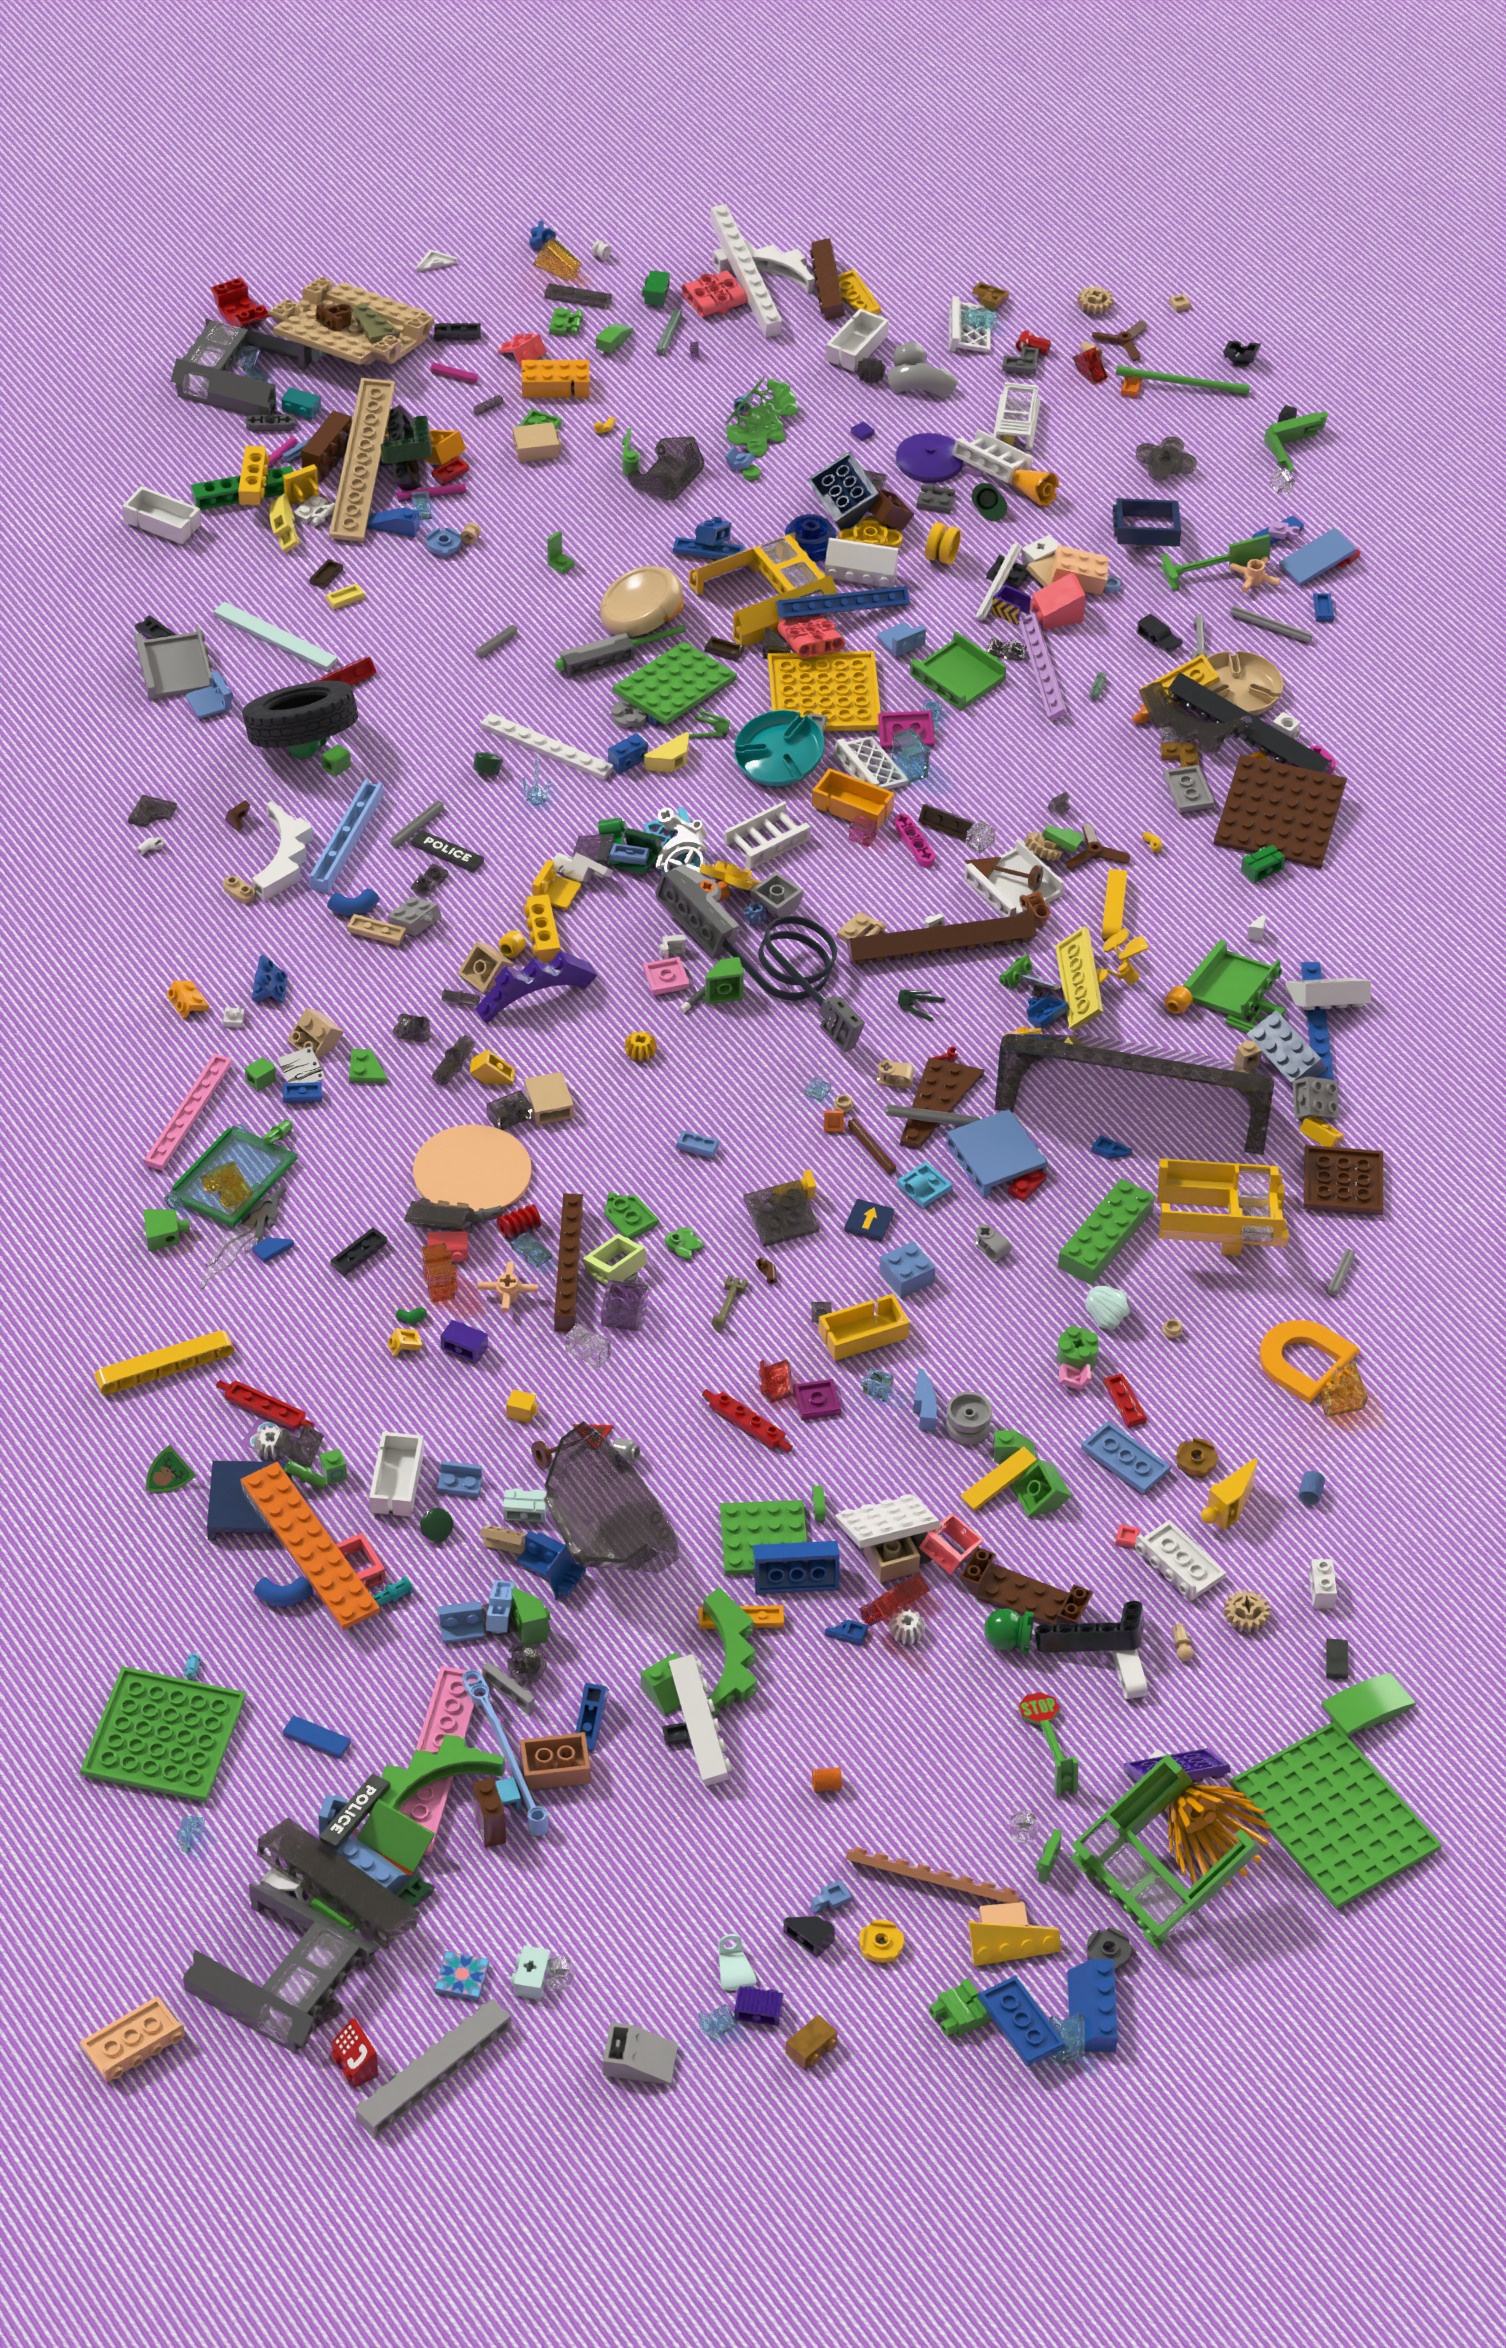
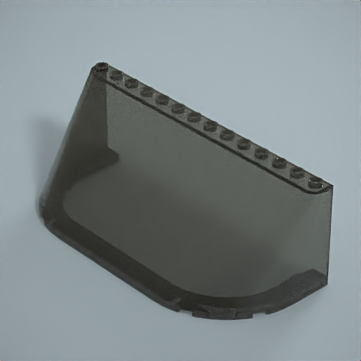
M1006 1034L1002 1037L999 1051L995 1110L1005 1111L1009 1109L1014 1113L1020 1084L1025 1073L1033 1062H1038L1043 1058L1051 1057L1236 1088L1246 1097L1250 1111V1123L1244 1152L1264 1155L1274 1091V1081L1268 1076L1212 1056L1094 1036Z

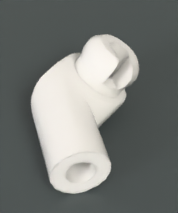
M160 837L148 838L136 848L138 854L143 855L148 850H159L163 847L164 840Z

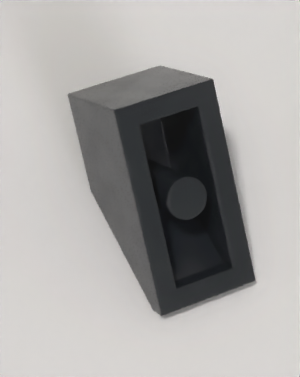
M819 1916L786 1917L784 1919L783 1933L816 1958L835 1940V1928L829 1921H824Z

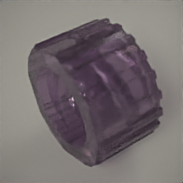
M690 342L691 357H699L698 342Z

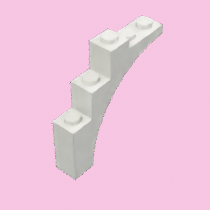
M745 241L758 270L784 276L797 283L807 293L814 292L815 278L805 266L807 263L804 254L802 255L799 249L781 254L774 245L756 250L749 241ZM723 248L714 250L713 265L718 272L733 271Z
M273 801L266 804L267 818L275 825L280 834L281 843L272 862L262 872L252 878L255 893L264 901L300 881V867L298 865L307 861L305 845L313 841V828L310 823L305 822L301 817L294 820L292 816L286 814Z

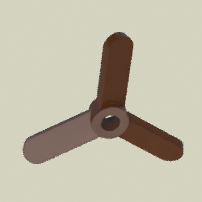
M1138 321L1126 332H1120L1118 335L1093 332L1091 337L1118 341V344L1124 347L1131 360L1137 361L1141 358V355L1132 340L1146 329L1147 324L1144 321Z
M1084 823L1082 830L1088 847L1082 853L1068 860L1066 867L1072 869L1090 858L1096 859L1099 857L1127 864L1130 861V855L1127 852L1102 846L1097 841L1093 826L1089 823Z

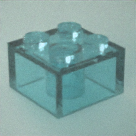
M913 728L893 734L892 761L909 779V783L928 777V769L930 768L929 756L931 752L930 748L923 743L921 736Z

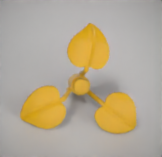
M1126 928L1111 936L1104 943V952H1110L1115 949L1123 964L1118 968L1119 974L1108 968L1105 970L1102 967L1096 969L1098 985L1106 980L1108 973L1116 976L1119 980L1123 978L1128 985L1138 981L1140 975L1132 967L1128 958L1150 949L1143 936L1136 937L1127 943L1122 952L1119 951L1118 946L1125 943L1128 939L1129 932Z

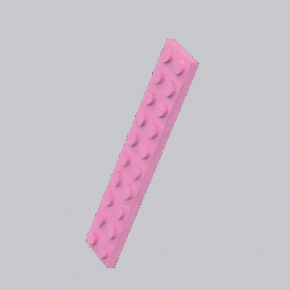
M441 1666L417 1744V1750L429 1751L437 1755L445 1734L456 1735L466 1739L476 1705L472 1703L463 1687L462 1676L467 1670ZM475 1678L467 1680L469 1683L477 1681ZM454 1776L436 1781L422 1788L398 1810L436 1833L424 1855H432Z

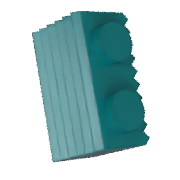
M289 387L281 398L283 412L285 411L304 418L307 417V419H313L321 408V396Z

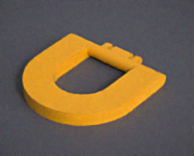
M1292 1320L1280 1323L1266 1333L1261 1342L1259 1360L1264 1373L1270 1380L1309 1404L1324 1388L1332 1391L1351 1372L1347 1365L1360 1353V1349L1321 1324L1306 1320ZM1306 1343L1314 1346L1337 1362L1316 1382L1290 1366L1284 1360L1282 1351L1291 1344Z

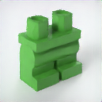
M969 1978L961 1981L958 1987L938 1994V2000L929 2006V2014L933 2019H938L942 2016L946 2019L940 2023L941 2031L945 2036L956 2033L960 2037L964 2035V2032L972 2031L990 2023L991 2017L978 2000L979 1992Z

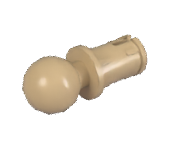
M1177 1623L1176 1626H1172L1175 1638L1174 1647L1177 1649L1178 1659L1186 1662L1193 1657V1650L1190 1647L1191 1641L1187 1637L1185 1625Z

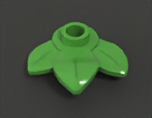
M679 1228L676 1232H670L665 1236L666 1247L669 1250L675 1251L682 1258L691 1259V1251L704 1247L701 1239L694 1236V1230L691 1228Z

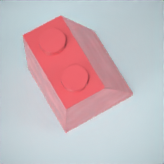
M1070 573L1033 593L1030 608L1038 617L1043 630L1083 622L1086 595L1075 574Z

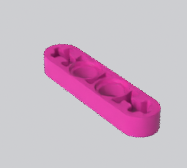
M898 814L895 817V829L918 864L925 868L933 866L935 854L911 817L907 814ZM907 833H914L915 835H914V836H907L906 834H907ZM915 845H922L923 847H922V848H915L914 846H915Z

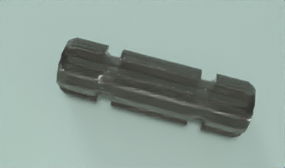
M496 395L474 406L473 412L479 416L483 414V411L487 412L503 404V397Z

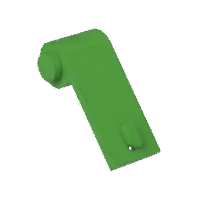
M628 428L626 438L623 437L622 445H624L622 473L625 477L634 478L639 475V454L630 450L631 428Z

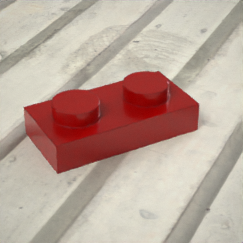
M457 457L431 471L432 477L444 485L469 471V465Z
M1036 1170L1020 1176L1008 1188V1194L1024 1203L1047 1180V1174Z

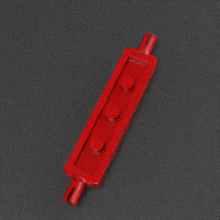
M219 1380L216 1384V1388L225 1391L226 1400L293 1431H296L300 1426L311 1431L315 1426L314 1422L305 1419L306 1412L239 1381L228 1384Z
M708 1389L703 1391L702 1396L710 1401L709 1407L772 1449L780 1447L787 1453L792 1450L793 1445L785 1441L786 1433L723 1391L716 1395Z

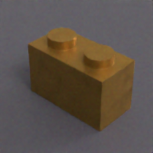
M818 2014L786 2041L785 2053L805 2071L809 2066L816 2065L822 2055L826 2052H831L836 2047L838 2031Z

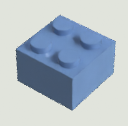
M914 1241L880 1256L879 1273L900 1298L934 1283L935 1266Z

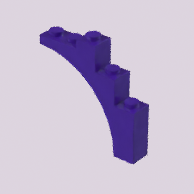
M559 951L549 964L533 958L522 971L505 966L494 979L497 984L475 1009L482 1020L489 1023L501 1010L527 994L560 985L578 986L586 989L598 974L589 962L563 951Z

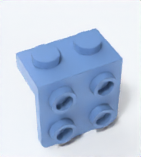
M903 622L878 633L877 638L897 657L925 645L926 628L920 625L912 629L906 622Z
M218 671L211 672L212 686L186 694V699L197 718H204L232 709V690L227 688L225 678L221 677Z

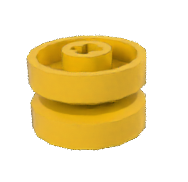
M935 522L926 542L925 558L933 561L939 558L941 563L951 565L959 550L961 529L953 526L947 529L946 524Z

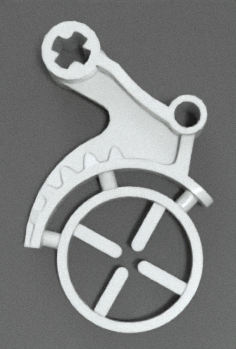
M663 808L658 813V819L665 830L678 831V835L662 848L657 858L656 868L662 870V867H664L665 872H667L670 865L677 867L683 865L682 862L674 859L683 853H688L684 860L686 866L701 873L699 871L700 867L689 864L695 854L700 857L701 864H705L701 851L708 849L702 843L703 838L708 834L706 828L700 820H695L691 824L675 815L672 809Z

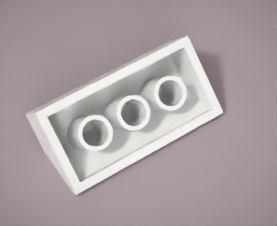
M829 538L825 560V577L832 575V578L835 580L893 588L897 576L898 548Z
M1337 978L1286 981V987L1295 1005L1303 1006V1010H1314L1315 1006H1319V1009H1331V1005H1336V1008H1347V1004H1352V1007H1363L1364 1003H1371V980Z

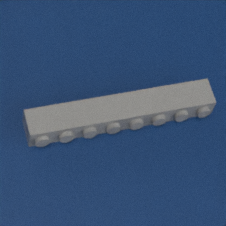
M494 1999L490 2000L487 2004H482L472 2016L464 2018L456 2029L448 2031L441 2041L436 2045H431L421 2057L413 2059L402 2072H397L390 2082L385 2086L377 2088L374 2094L367 2100L361 2101L355 2109L356 2121L375 2139L511 2029V2015Z

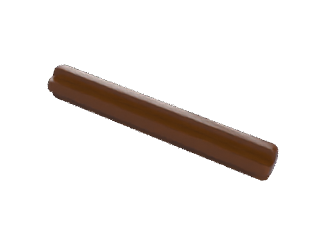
M856 1118L849 1120L848 1127L887 1174L895 1173L897 1166Z

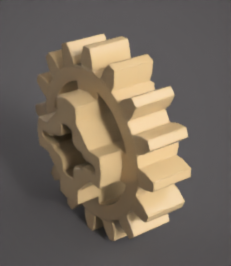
M1089 286L1088 289L1083 288V291L1079 292L1077 303L1079 307H1082V311L1087 310V313L1102 314V311L1108 312V309L1112 308L1114 298L1113 294L1109 293V290H1104V287L1099 289L1097 286Z
M1029 832L1024 840L1028 850L1033 851L1034 855L1046 860L1058 861L1064 852L1062 850L1063 847L1043 837L1040 832L1038 834L1036 832Z
M1243 1589L1242 1594L1235 1591L1234 1596L1229 1595L1228 1601H1225L1224 1616H1227L1226 1622H1232V1628L1239 1626V1631L1241 1632L1244 1628H1247L1248 1632H1251V1628L1258 1631L1260 1625L1264 1627L1266 1621L1269 1620L1270 1606L1267 1605L1268 1600H1261L1262 1594L1260 1593L1256 1596L1254 1595V1590L1247 1593L1246 1589Z

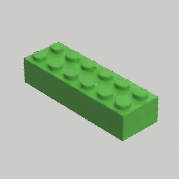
M1121 1178L1059 1252L1058 1268L1092 1285L1153 1212L1155 1195Z

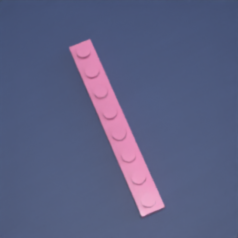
M214 1053L144 1159L146 1166L163 1171L231 1067V1058Z

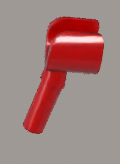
M949 1047L946 1054L932 1058L938 1060L947 1059L949 1062H954L957 1059L958 1053H955L956 1047Z

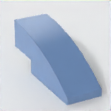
M919 1368L913 1413H920L919 1430L935 1431L937 1405L934 1389L925 1371Z

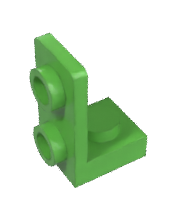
M557 531L547 539L548 566L563 575L575 567V561L562 553V532Z

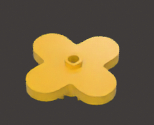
M872 515L863 516L858 522V526H855L854 529H844L838 534V539L893 548H899L902 545V534L897 530L887 529L886 526L883 527L876 521L877 517Z
M717 860L716 864H712V866L701 864L699 869L703 874L724 880L728 885L750 890L761 883V881L751 878V871L747 869L742 871L737 865L726 861Z

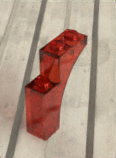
M920 1572L860 1607L862 1620L871 1627L929 1592L930 1590Z

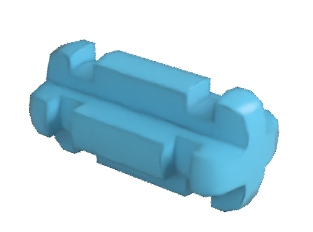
M196 1653L188 1655L184 1676L187 1679L196 1678L200 1664L199 1661L201 1660L200 1656Z

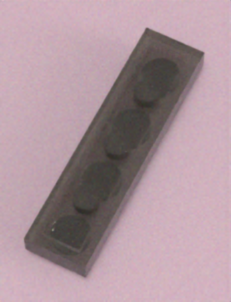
M549 283L544 293V298L609 309L613 294Z

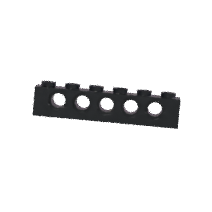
M401 405L390 409L388 420L389 441L414 438L412 416ZM417 460L392 463L394 483L402 491L415 490L421 487Z

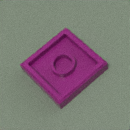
M833 1379L793 1384V1392L801 1421L841 1415L842 1410Z

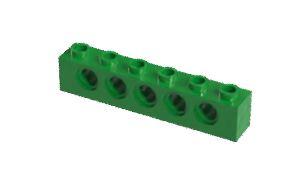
M292 466L268 470V475H265L266 487H263L265 489L264 498L284 494L283 475L294 472ZM241 475L192 484L191 493L195 507L205 510L239 503L238 490Z

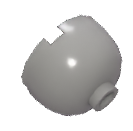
M905 342L901 346L899 344L894 350L893 363L895 367L904 364L907 366L917 365V363L926 364L927 353L921 345L915 342Z

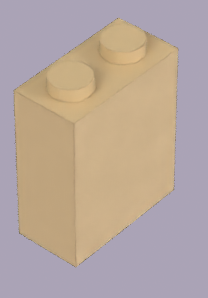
M553 422L512 427L513 443L518 462L559 457V450H562L561 440H558V429L554 428Z
M562 1072L524 1079L525 1095L536 1125L574 1118V1105Z

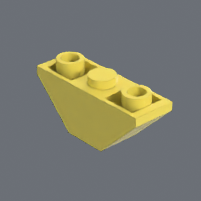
M685 732L645 754L644 769L674 772L686 765L689 733Z

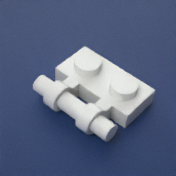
M312 495L293 512L296 520L305 524L311 521V525L316 527L318 524L321 525L327 516L333 514L335 503L333 502L328 505L327 500Z

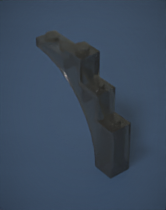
M1153 682L1138 690L1156 730L1163 729V731H1166L1173 727L1179 741L1191 742L1197 739L1203 753L1215 754L1221 750L1220 747L1226 745L1224 740L1232 737L1233 732L1237 730L1238 732L1244 731L1248 728L1247 725L1253 722L1250 716H1243L1223 723L1198 719L1177 706L1168 696L1161 682Z

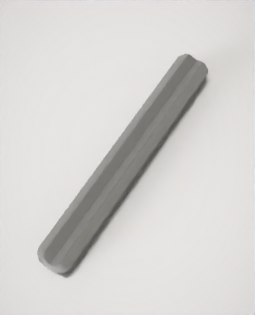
M440 800L434 802L391 837L390 843L398 847L444 809V803Z

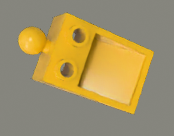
M1254 1458L1220 1483H1215L1210 1488L1207 1507L1201 1512L1203 1522L1207 1524L1214 1522L1222 1530H1225L1239 1520L1254 1486L1257 1459Z

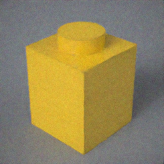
M512 1390L506 1404L507 1418L527 1423L531 1422L532 1417L537 1415L539 1404H536V1395L518 1390Z

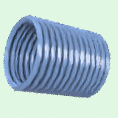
M1317 1471L1305 1472L1298 1493L1299 1499L1309 1505L1319 1503L1325 1484V1477Z

